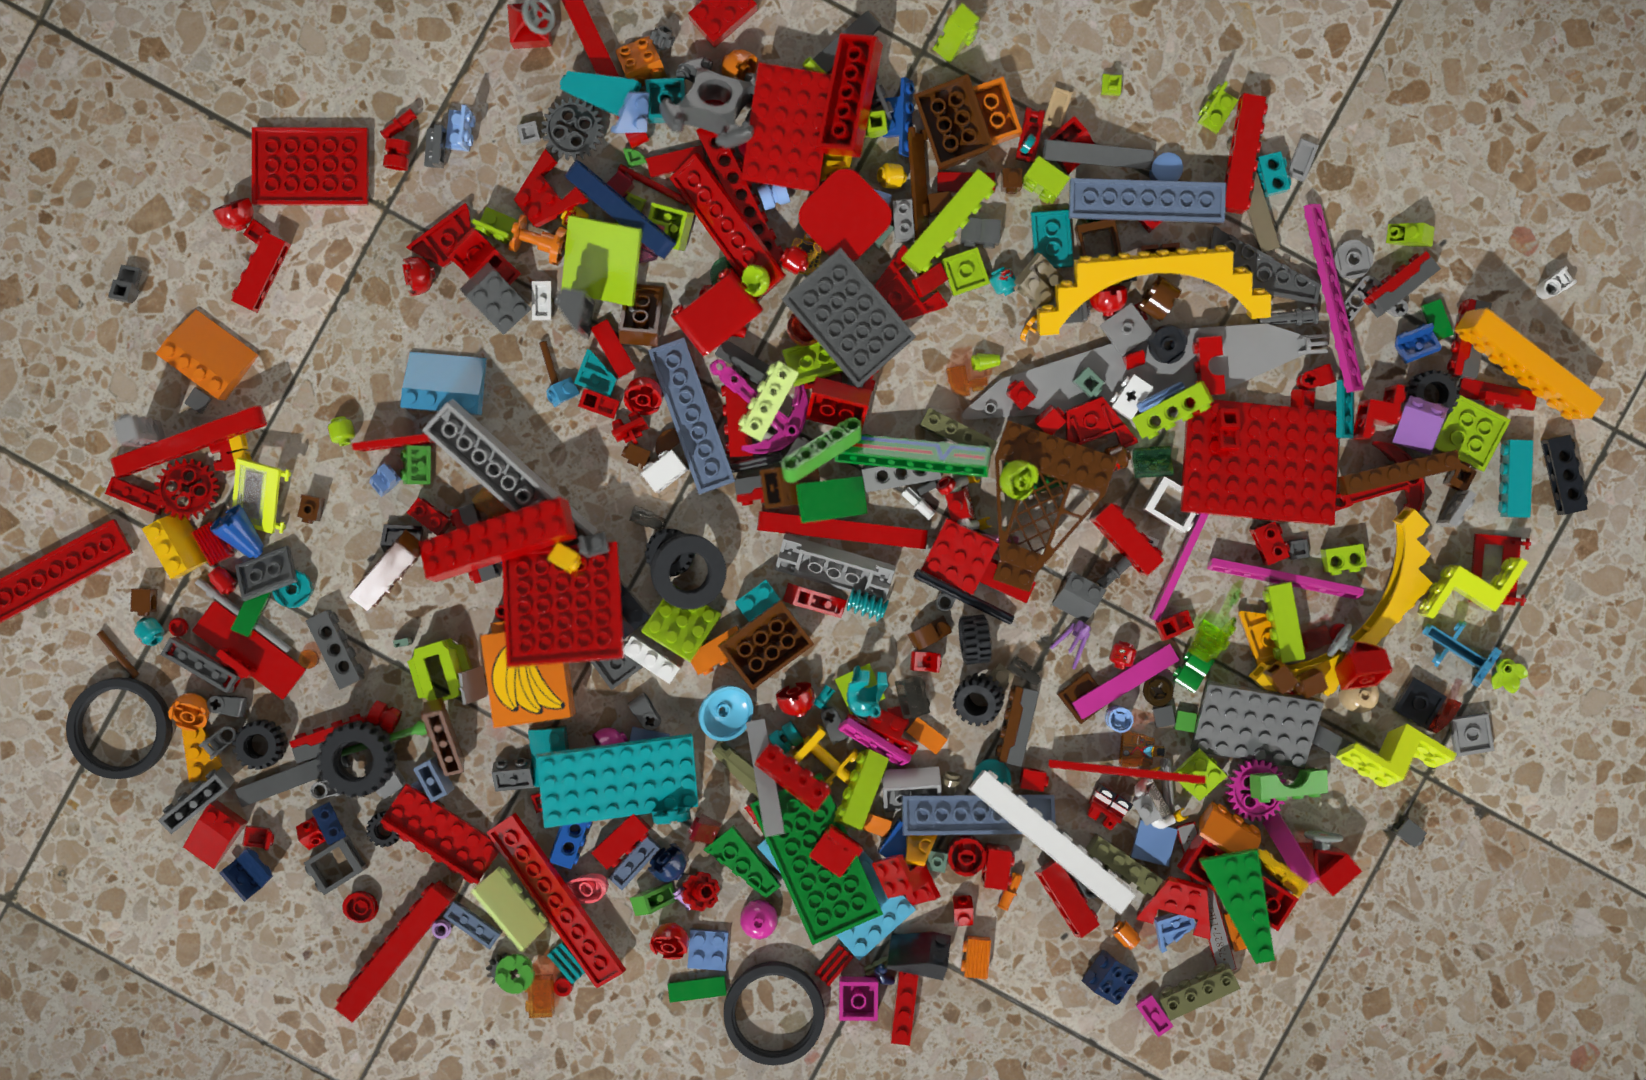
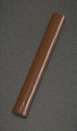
M547 341L539 342L550 381L553 385L559 381Z
M103 630L96 634L133 679L140 675Z

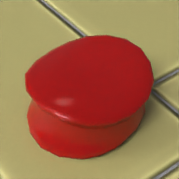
M356 891L348 895L342 904L345 916L355 923L371 921L376 917L379 908L375 897L365 891Z

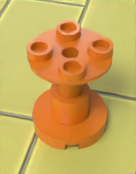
M520 215L518 223L514 222L511 233L514 234V237L511 239L508 249L516 253L522 241L537 245L538 250L550 253L549 263L558 266L563 258L560 255L563 250L565 251L567 228L559 227L555 235L545 231L538 234L526 230L527 216Z

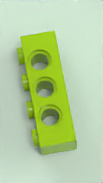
M1201 381L1133 417L1132 421L1141 438L1148 437L1150 440L1159 435V430L1165 428L1167 431L1177 426L1176 421L1182 419L1184 422L1194 417L1193 412L1199 410L1201 413L1211 408L1210 403L1214 402L1204 381ZM1189 397L1195 400L1193 408L1188 407L1186 404ZM1172 406L1178 410L1176 417L1171 416L1169 413V409ZM1155 415L1161 419L1159 426L1154 425L1152 422V418Z

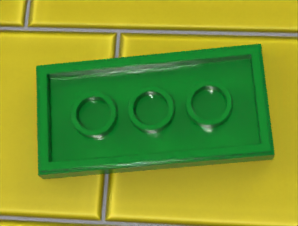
M862 476L796 484L801 523L868 514Z

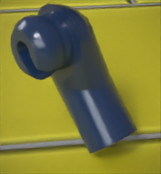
M879 964L878 967H875L874 974L881 984L893 985L895 983L894 976L885 974L887 969L884 968V964Z

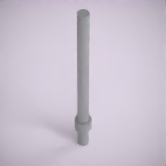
M197 579L195 584L203 589L207 596L211 599L215 598L235 615H238L241 608L222 595L214 585L210 586L203 579ZM257 622L254 628L256 631L285 653L291 650L292 647Z

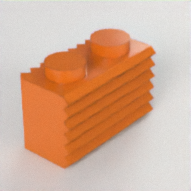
M967 935V939L963 940L962 952H965V960L961 959L960 971H963L964 977L988 979L991 948L990 937Z

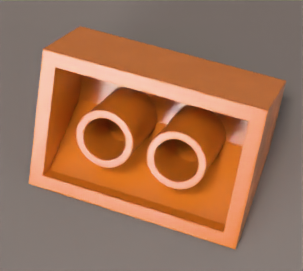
M1212 801L1199 817V835L1227 853L1253 848L1258 849L1262 841L1261 832L1258 827L1244 822L1243 818L1237 814L1233 815L1222 804H1216Z

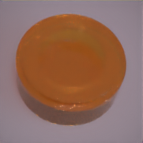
M311 649L302 651L298 657L299 664L305 669L314 668L319 663L318 653Z

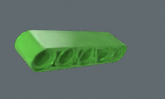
M848 418L784 458L781 462L784 480L790 483L796 482L858 443L862 438L860 420Z

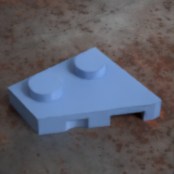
M628 92L624 105L618 113L620 117L616 126H612L611 132H647L649 93Z
M1175 913L1154 918L1159 950L1162 953L1166 952V947L1174 940L1178 942L1184 934L1189 933L1195 926L1194 919Z

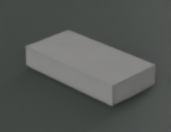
M1301 138L1286 172L1287 175L1304 182L1319 145Z

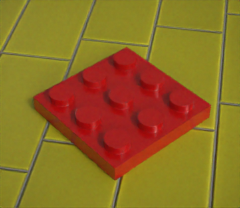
M946 517L921 570L973 595L999 542Z

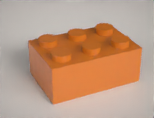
M1004 76L974 86L973 89L992 145L994 146L1020 137L1022 129Z

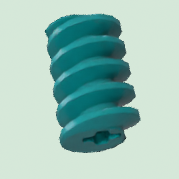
M853 587L847 602V611L854 607V614L861 610L862 617L866 613H869V619L876 615V622L884 617L889 600L883 604V598L880 597L875 601V595L868 599V592L861 596V590L854 594Z

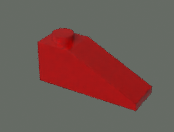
M788 583L783 601L789 604L842 618L847 602L845 599Z

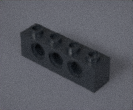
M1563 435L1541 440L1557 515H1567L1588 510V498L1583 491L1584 481L1578 469L1580 463L1575 455L1574 439L1571 438V435ZM1561 451L1564 453L1563 460L1559 458V453ZM1565 470L1568 472L1567 479L1563 476ZM1569 489H1571L1573 492L1571 498L1568 496Z

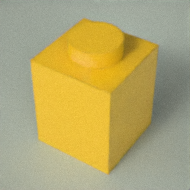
M560 543L556 544L548 557L549 561L570 574L573 570L576 571L581 563V556Z

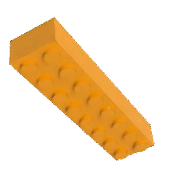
M1487 308L1467 311L1454 330L1462 340L1474 345L1476 351L1487 355L1489 361L1500 365L1506 374L1517 378L1519 384L1530 388L1532 394L1543 398L1549 407L1561 412L1560 415L1565 419L1592 418L1604 398Z

